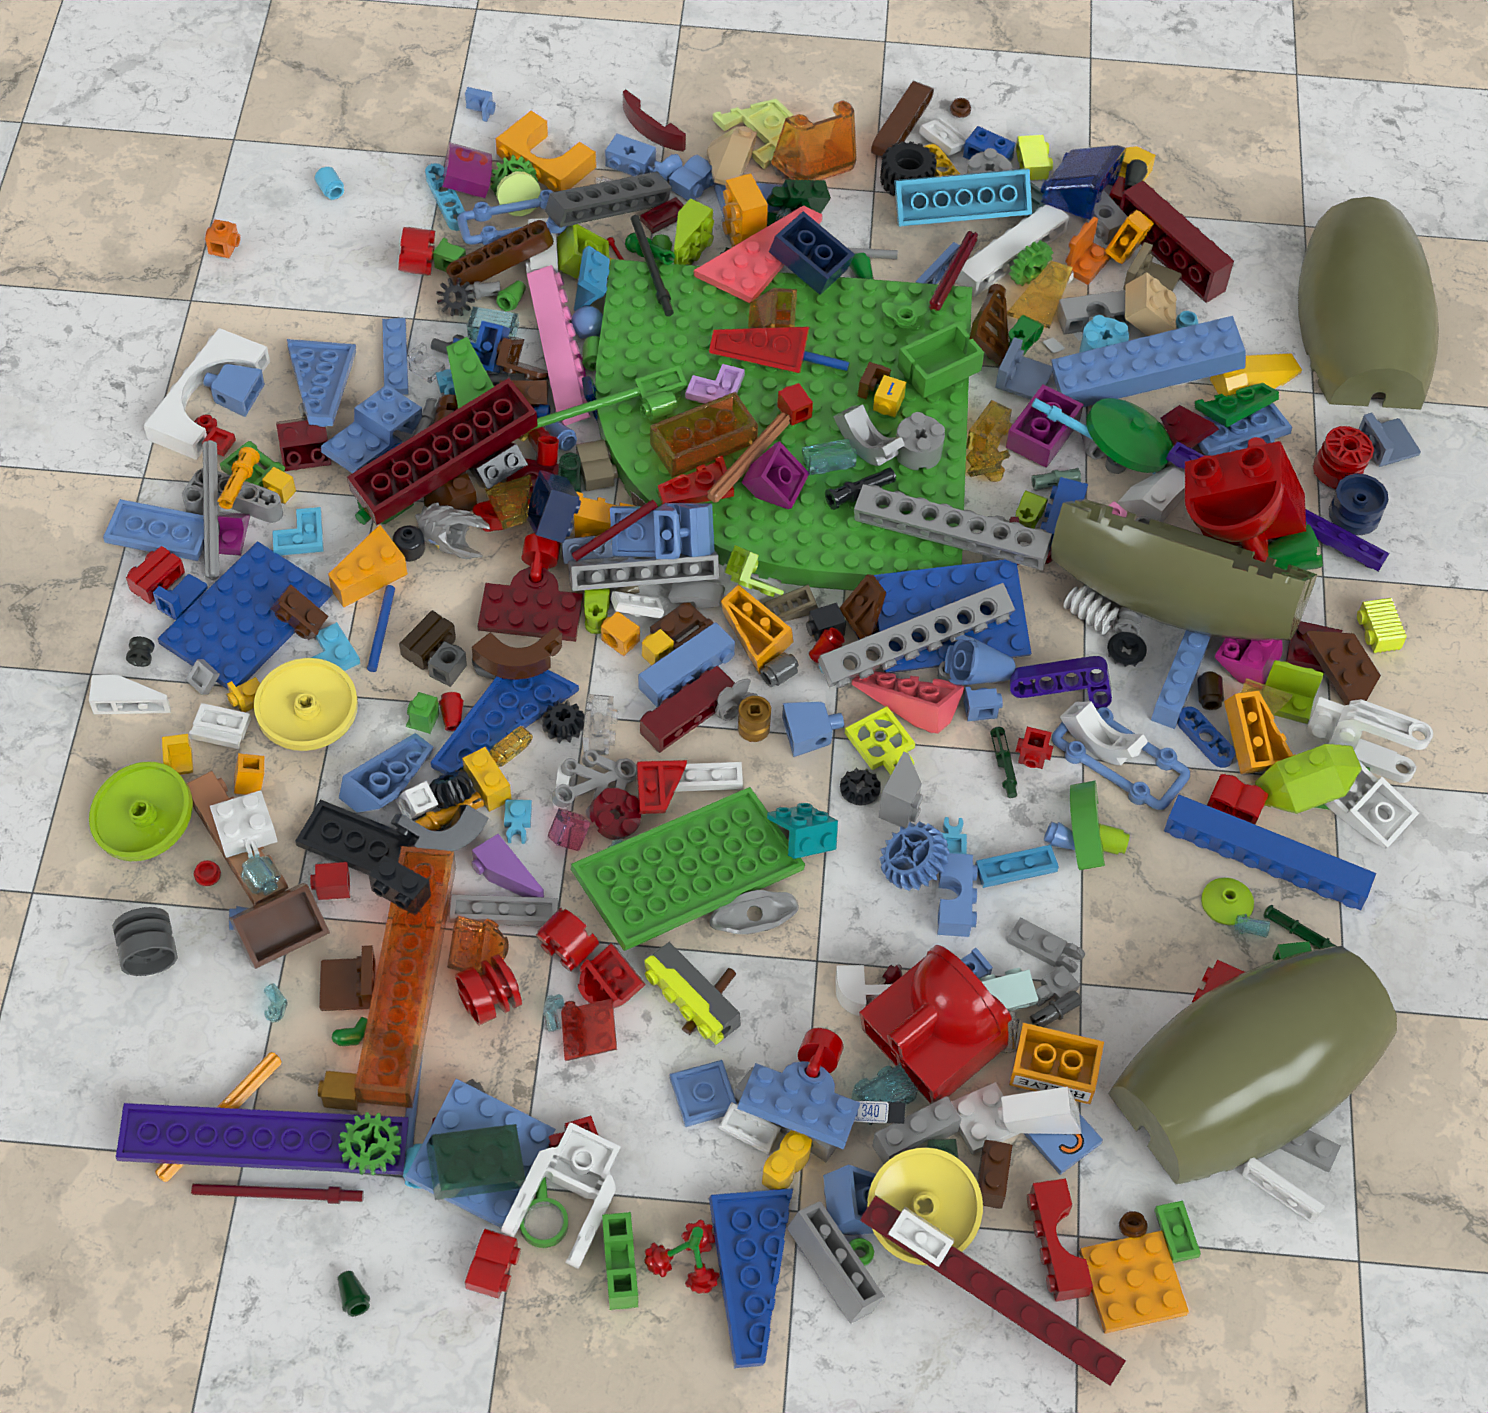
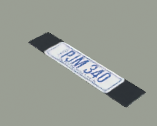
M858 1101L860 1106L854 1122L904 1124L906 1103Z

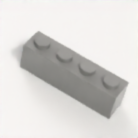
M819 1201L798 1211L787 1229L849 1323L851 1324L871 1314L885 1296L824 1205Z

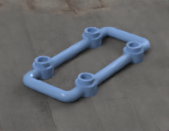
M543 190L540 192L539 198L492 207L486 202L476 203L473 210L462 212L457 217L463 241L469 245L480 243L487 245L521 228L516 227L498 231L494 226H485L481 234L471 236L466 220L475 219L476 221L484 222L491 219L493 215L536 207L546 209L549 194L553 191ZM550 216L547 222H545L550 232L554 234L561 233L568 227L559 228Z
M1106 707L1096 709L1101 718L1114 730L1124 734H1135L1113 720V713L1110 709ZM1063 722L1052 734L1053 744L1065 752L1064 756L1068 762L1072 764L1083 763L1127 791L1129 800L1136 805L1147 804L1153 809L1163 810L1169 806L1190 779L1189 768L1177 760V754L1172 748L1160 750L1148 742L1142 750L1156 758V765L1160 769L1165 771L1173 769L1180 773L1164 796L1158 800L1150 795V789L1144 782L1131 783L1086 754V748L1081 742L1072 741L1069 743L1062 739L1068 731Z

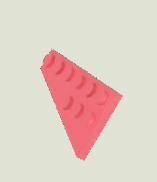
M802 206L694 270V277L753 304L785 266L769 253L775 235L802 211L818 224L822 222L823 214Z

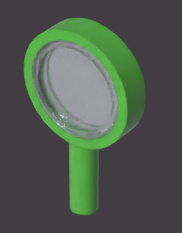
M546 1177L543 1178L536 1192V1199L531 1202L520 1225L523 1238L529 1244L538 1248L555 1246L563 1240L568 1231L567 1212L558 1201L548 1198Z

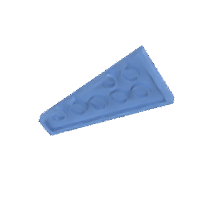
M287 339V348L308 424L320 427L333 426L356 355V344Z

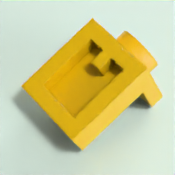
M256 677L237 687L232 681L227 683L229 693L226 696L232 707L237 706L241 712H247L254 708L255 694L260 685Z

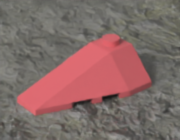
M874 671V674L867 678L860 679L858 676L852 680L854 687L883 706H888L891 711L915 727L937 734L951 723L964 692V686L955 685L942 679H933V683L919 681L918 676L899 679L896 678L894 673Z

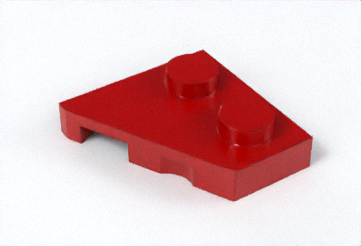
M687 760L637 762L639 814L666 813L686 768Z

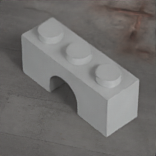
M1125 290L1059 299L1056 315L1063 335L1083 332L1088 322V317L1096 315L1112 318L1129 326V322L1125 319Z
M946 1096L905 1117L904 1124L893 1123L875 1132L872 1146L882 1163L885 1164L897 1154L915 1149L925 1141L932 1140L936 1144L958 1133L961 1117Z

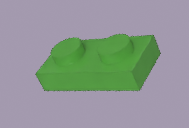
M1183 1200L1156 1206L1154 1211L1172 1262L1176 1263L1199 1258L1201 1252Z

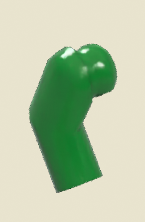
M361 1017L354 1028L335 1030L332 1033V1041L339 1046L358 1045L372 1026V1022L365 1017Z

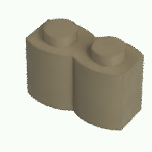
M604 439L576 444V455L585 490L591 491L613 487L614 479L618 478L616 465H611V454Z

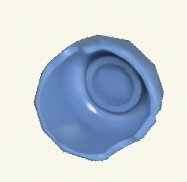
M673 154L663 162L655 161V167L648 166L650 173L658 171L666 181H669L673 172L682 167V160L678 154Z
M583 306L575 311L570 323H572L575 333L578 334L580 339L590 336L599 337L603 314L595 307Z

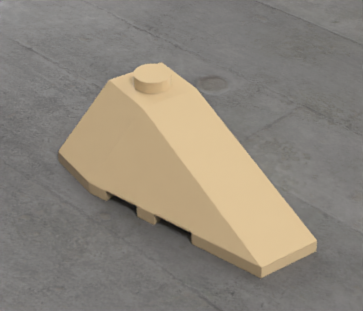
M745 126L735 127L710 143L706 154L709 156V165H712L711 173L714 183L726 185V180L743 175L752 158L757 132Z

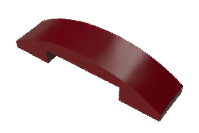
M626 89L623 91L624 113L639 133L652 142L668 149L681 152L686 150V134L672 123L664 127L641 110L640 99Z

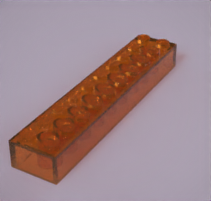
M401 846L398 863L429 880L431 897L416 916L390 902L354 1090L357 1103L413 1108L455 877L456 861L454 851Z

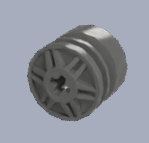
M156 907L133 909L115 919L112 927L116 946L118 947L117 952L121 971L132 976H148L167 970L175 964L178 956L174 937H172L169 913L164 909Z

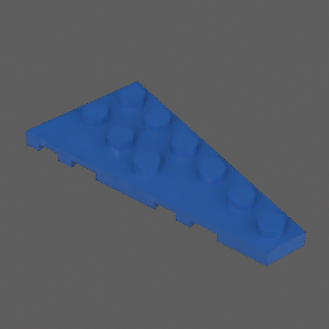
M550 670L526 679L514 680L496 677L430 762L431 768L442 774L450 773L454 770H464L463 757L483 747H486L488 752L491 753L541 718L543 713L547 712L548 705L555 707L557 700L561 704L577 693L579 685Z
M793 1189L714 1194L709 1197L734 1369L763 1366L766 1361L771 1330L770 1323L775 1305L774 1298L779 1280L785 1243L784 1237Z

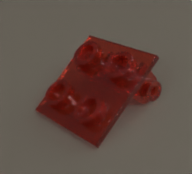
M613 999L581 1006L575 1005L574 1001L564 1003L565 1006L561 1010L565 1061L617 1050Z

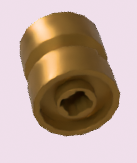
M761 696L746 697L739 705V735L749 742L764 740L770 733L771 705Z

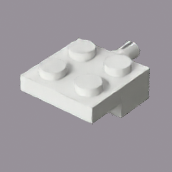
M261 790L210 806L226 858L247 852L248 857L254 859L252 850L257 858L260 854L258 848L278 842Z

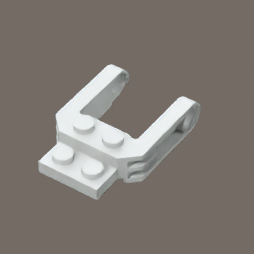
M1319 697L1306 732L1318 738L1330 740L1329 744L1352 746L1358 760L1365 767H1370L1371 773L1399 783H1406L1412 779L1417 768L1414 762L1408 757L1397 754L1396 751L1360 739L1362 732L1366 731L1416 750L1425 749L1433 737V730L1427 723L1362 699L1350 701L1349 705L1344 706ZM1412 732H1422L1425 739L1418 740L1414 738ZM1396 765H1405L1409 772L1400 773L1396 769Z
M570 1122L558 1147L539 1151L500 1232L514 1238L543 1178L547 1177L551 1182L586 1199L594 1200V1204L566 1260V1264L579 1269L602 1221V1215L606 1213L617 1189L609 1171L621 1146Z

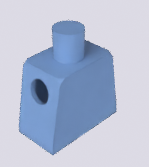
M231 364L224 365L218 375L208 372L203 382L204 386L211 388L213 400L216 404L244 417L248 414L265 385L261 369Z
M823 702L783 703L782 719L793 757L830 745L832 730L844 728L842 713L828 715Z

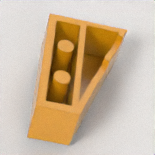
M379 525L328 573L330 587L344 608L406 576L407 567L404 555L382 526Z
M739 584L721 600L724 616L760 675V671L764 669L765 664L782 654L794 642L792 628Z

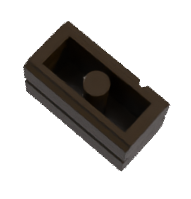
M430 611L399 643L402 657L424 670L428 666L429 660L444 641L451 645L455 642L454 624L446 618H442L435 611Z

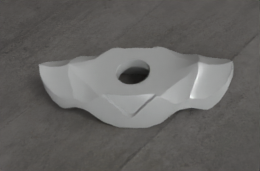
M750 891L737 896L730 904L716 909L711 915L710 926L713 929L734 934H755L781 925L797 913L799 906L795 897L788 892ZM755 906L762 911V917L759 921H751L748 918L747 910L750 907Z

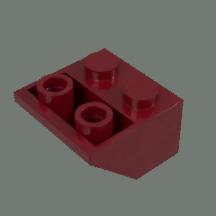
M307 418L278 421L276 423L285 471L332 465L331 459L321 452V445L328 441L326 427L310 425Z

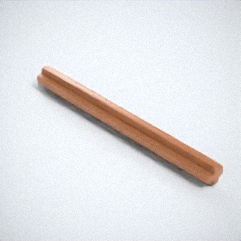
M782 412L771 422L711 487L707 496L709 500L717 503L749 469L750 465L760 457L790 424V416Z

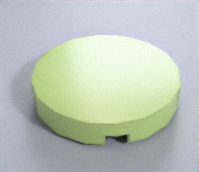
M516 171L507 177L505 176L500 181L496 196L499 205L539 198L541 189L532 175ZM536 208L509 212L508 214L524 216L530 214Z

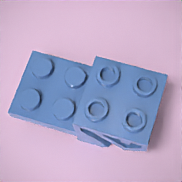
M385 385L354 408V422L321 445V452L351 473H354L385 454L395 444L402 443V440L393 434L394 431L399 430L413 434L422 418V407L390 386Z
M665 503L612 538L613 556L679 559L680 554L690 557L711 555L714 552L712 504ZM612 506L610 508L611 527L641 506Z

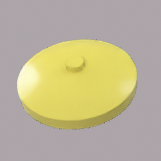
M317 658L296 659L273 669L260 683L254 699V712L257 723L265 736L281 747L298 751L319 749L337 741L353 724L358 709L356 689L349 675L336 664Z
M915 1148L901 1152L881 1167L871 1184L867 1208L875 1195L901 1212L906 1207L954 1238L952 1245L962 1252L970 1245L979 1230L983 1215V1200L978 1182L970 1169L961 1160L945 1151L934 1148ZM872 1229L879 1242L891 1254L912 1264L926 1265Z

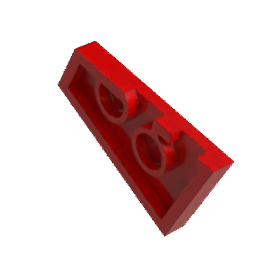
M723 456L715 458V462L708 466L703 464L696 467V471L691 474H681L658 485L661 504L712 501L707 498L708 491L727 471ZM733 486L721 499L734 497Z

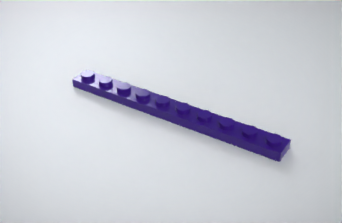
M1177 442L1169 451L1166 460L1172 462L1177 467L1185 469V461L1198 459L1204 455ZM1305 509L1307 525L1310 524L1316 538L1321 543L1331 546L1342 552L1345 556L1352 557L1363 563L1366 567L1379 572L1390 553Z

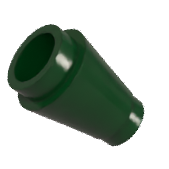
M353 1271L341 1273L337 1280L343 1311L347 1312L351 1317L365 1313L370 1307V1296Z

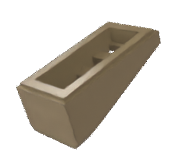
M809 584L763 603L774 614L773 607L778 606L781 614L776 616L783 622L808 616L809 611L818 608ZM807 599L808 603L803 604L802 600ZM797 601L798 607L794 608L792 603ZM787 604L790 610L785 611L783 605Z

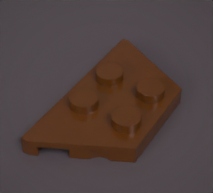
M1307 631L1303 634L1304 641L1343 703L1349 705L1350 701L1360 699L1367 701L1381 675L1354 633Z

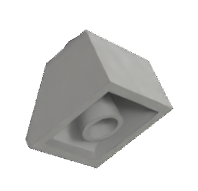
M903 752L882 791L878 817L905 828L908 827L911 821L916 822L921 811L919 806L923 799V795L920 794L922 783L909 754Z

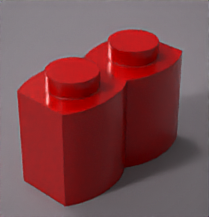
M1220 774L1207 806L1256 824L1269 794L1257 785L1244 784L1234 775Z
M484 1229L465 1280L466 1289L499 1299L502 1292H507L512 1278L511 1275H508L511 1265H517L521 1253V1248H518L517 1238Z

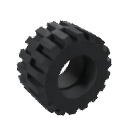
M903 141L900 144H893L892 148L888 147L886 152L883 153L880 182L884 186L883 189L890 191L889 194L895 196L894 180L935 177L937 162L934 153L930 152L928 147H923V144H915L912 141H909V143Z

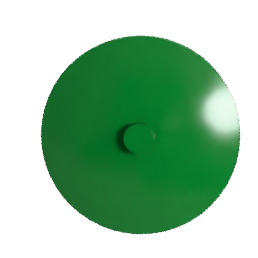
M1106 398L1099 400L1093 405L1086 418L1087 429L1095 444L1108 457L1126 468L1143 473L1158 472L1166 467L1169 463L1166 458L1169 451L1173 448V443L1166 429L1156 418L1141 407L1121 399Z

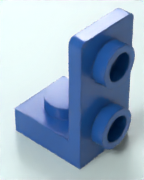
M188 574L173 590L167 591L158 586L153 595L157 609L177 620L208 587L205 582Z

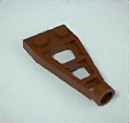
M993 284L988 288L987 298L972 323L969 339H973L987 357L1000 367L1009 349L1006 289L1000 284ZM991 307L997 312V316L990 310ZM987 321L997 330V336L985 325Z

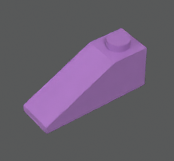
M499 834L472 849L473 861L471 864L477 874H483L489 882L522 897L544 898V889Z

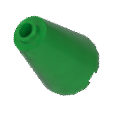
M1307 522L1306 532L1278 537L1268 543V557L1276 559V567L1287 570L1288 565H1293L1304 570L1321 568L1323 565L1322 554L1317 555V547H1320L1312 527L1310 524L1307 525Z

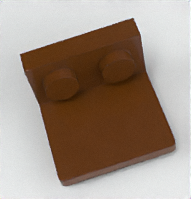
M373 945L362 946L361 956H357L354 959H329L321 961L319 1001L321 1011L375 1009L376 959Z

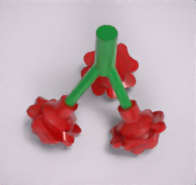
M702 1219L696 1223H688L686 1225L687 1231H684L681 1235L685 1243L673 1249L665 1250L663 1245L658 1246L654 1242L650 1245V1248L645 1250L646 1257L644 1262L648 1270L654 1275L659 1274L661 1277H665L667 1272L672 1270L670 1262L675 1254L685 1249L687 1251L693 1250L696 1262L694 1266L695 1272L687 1274L688 1279L685 1282V1286L690 1287L691 1291L701 1294L709 1293L718 1284L719 1273L714 1272L713 1268L706 1269L705 1264L701 1260L700 1254L711 1251V1243H715L713 1226L711 1224L705 1225Z

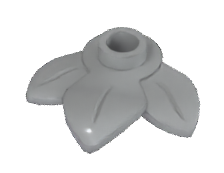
M750 679L739 680L732 688L726 687L719 694L718 704L715 709V713L719 718L724 721L734 719L739 713V705L743 699L749 696H758L756 693L747 692L751 682Z

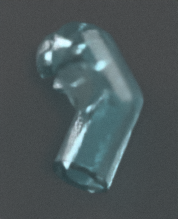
M270 984L264 989L265 995L271 1001L268 1011H264V1016L267 1020L274 1023L283 1018L288 1002L275 984Z
M561 994L550 995L546 998L543 1015L548 1032L561 1029L556 1010L564 1007V1000Z

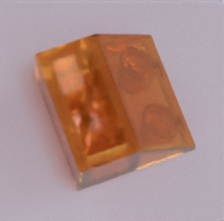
M773 288L750 302L748 328L795 327L797 289Z

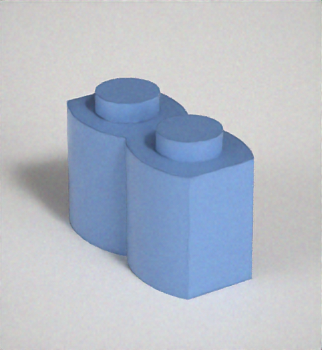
M694 155L684 166L675 170L670 176L669 185L672 187L671 190L686 200L699 198L705 189L715 184L711 173L712 165H709V161L701 156Z

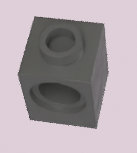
M444 641L428 662L429 676L451 687L467 666L466 652L458 645H451Z

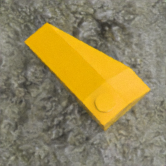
M1292 353L1247 355L1244 369L1211 376L1210 381L1218 394L1229 396L1236 394L1237 389L1259 383H1264L1275 389L1299 375L1302 369Z

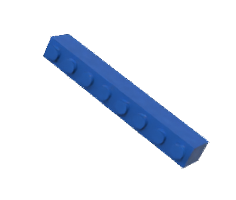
M1179 794L1164 829V832L1169 833L1175 838H1182L1194 843L1199 848H1207L1219 853L1224 858L1234 859L1249 868L1259 869L1274 878L1284 879L1299 888L1309 889L1324 898H1331L1343 903L1346 907L1362 910L1376 876V873Z

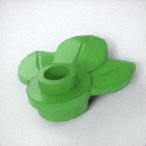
M901 292L896 296L893 303L882 302V311L887 317L894 319V322L899 327L911 328L917 323L918 318L926 314L927 301L926 299H920L912 303Z

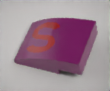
M449 142L442 187L486 198L490 187L492 154Z

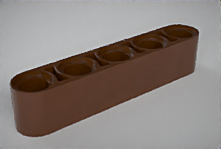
M912 81L875 137L871 147L872 154L882 157L888 147L892 148L893 144H900V142L907 139L931 102L934 93L933 87Z
M536 220L453 261L447 266L446 272L449 278H452L454 285H456L458 277L461 278L460 286L466 282H469V285L477 281L481 283L549 249L553 245L554 239L545 221Z

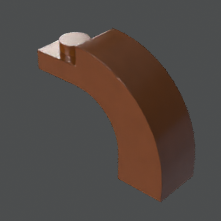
M553 628L536 643L528 647L515 648L505 645L490 632L472 646V658L478 666L494 676L514 680L531 678L551 668L550 656H555L561 650L562 633Z

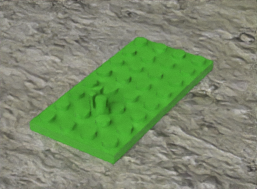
M748 787L571 864L570 870L622 949L626 951L708 914L719 907L728 905L741 894L761 890L803 871L805 863L801 858L794 859L788 856L789 840L776 823L767 819L768 811L751 787Z

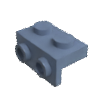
M598 535L565 539L564 543H562L564 564L575 560L571 553ZM611 539L580 560L613 557Z

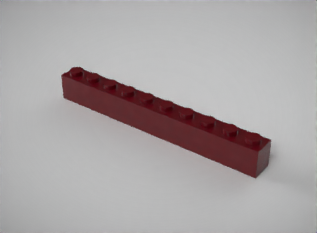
M875 1195L860 1221L1109 1386L1112 1385L1126 1362L1124 1358L953 1245L939 1267L888 1234L900 1216L901 1211Z

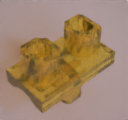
M994 444L988 445L982 452L978 448L972 449L966 456V460L971 465L967 473L970 477L984 474L989 481L998 482L1003 478L1005 472L1001 463L1011 455L1007 450L999 452Z

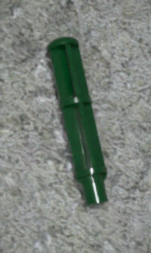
M995 727L990 731L998 767L1005 768L1007 780L1002 782V787L1006 789L1008 798H1015L1017 796V780L1005 729L1003 727ZM1003 734L1008 750H1003L1000 738ZM993 737L998 738L1000 747L998 753L996 752Z
M1269 905L1265 909L1263 917L1290 931V934L1293 933L1305 941H1309L1310 944L1319 949L1336 946L1331 943L1330 938L1327 937L1326 939L1299 923V920H1294L1274 908V905Z

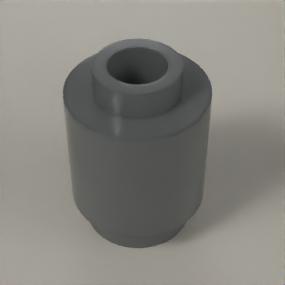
M783 652L765 664L764 669L760 673L768 686H779L798 673L797 667L799 664L792 654L788 655Z

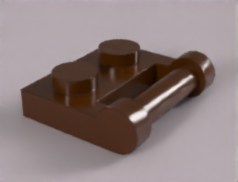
M686 602L650 626V633L654 634L659 629L664 631L674 641L675 650L714 624V622L704 617L691 603ZM697 625L699 626L698 629H696L695 631H693L691 634H689L687 637H685L684 639H682L680 642H677V641H676V640H678L680 637H682L683 635H685L687 632H689L691 629H693L694 627H696Z

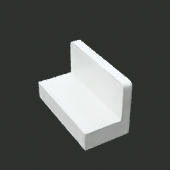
M904 1207L888 1233L938 1267L954 1243V1238Z

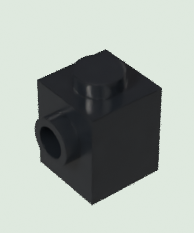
M836 602L809 611L806 628L809 635L814 636L817 642L824 630H829L830 628L837 629L844 636L846 620Z

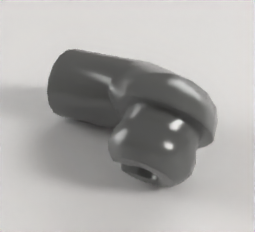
M455 335L453 336V340L454 338L463 339L465 337L462 335ZM434 338L430 347L433 350L447 354L446 347L453 344V341L445 342Z

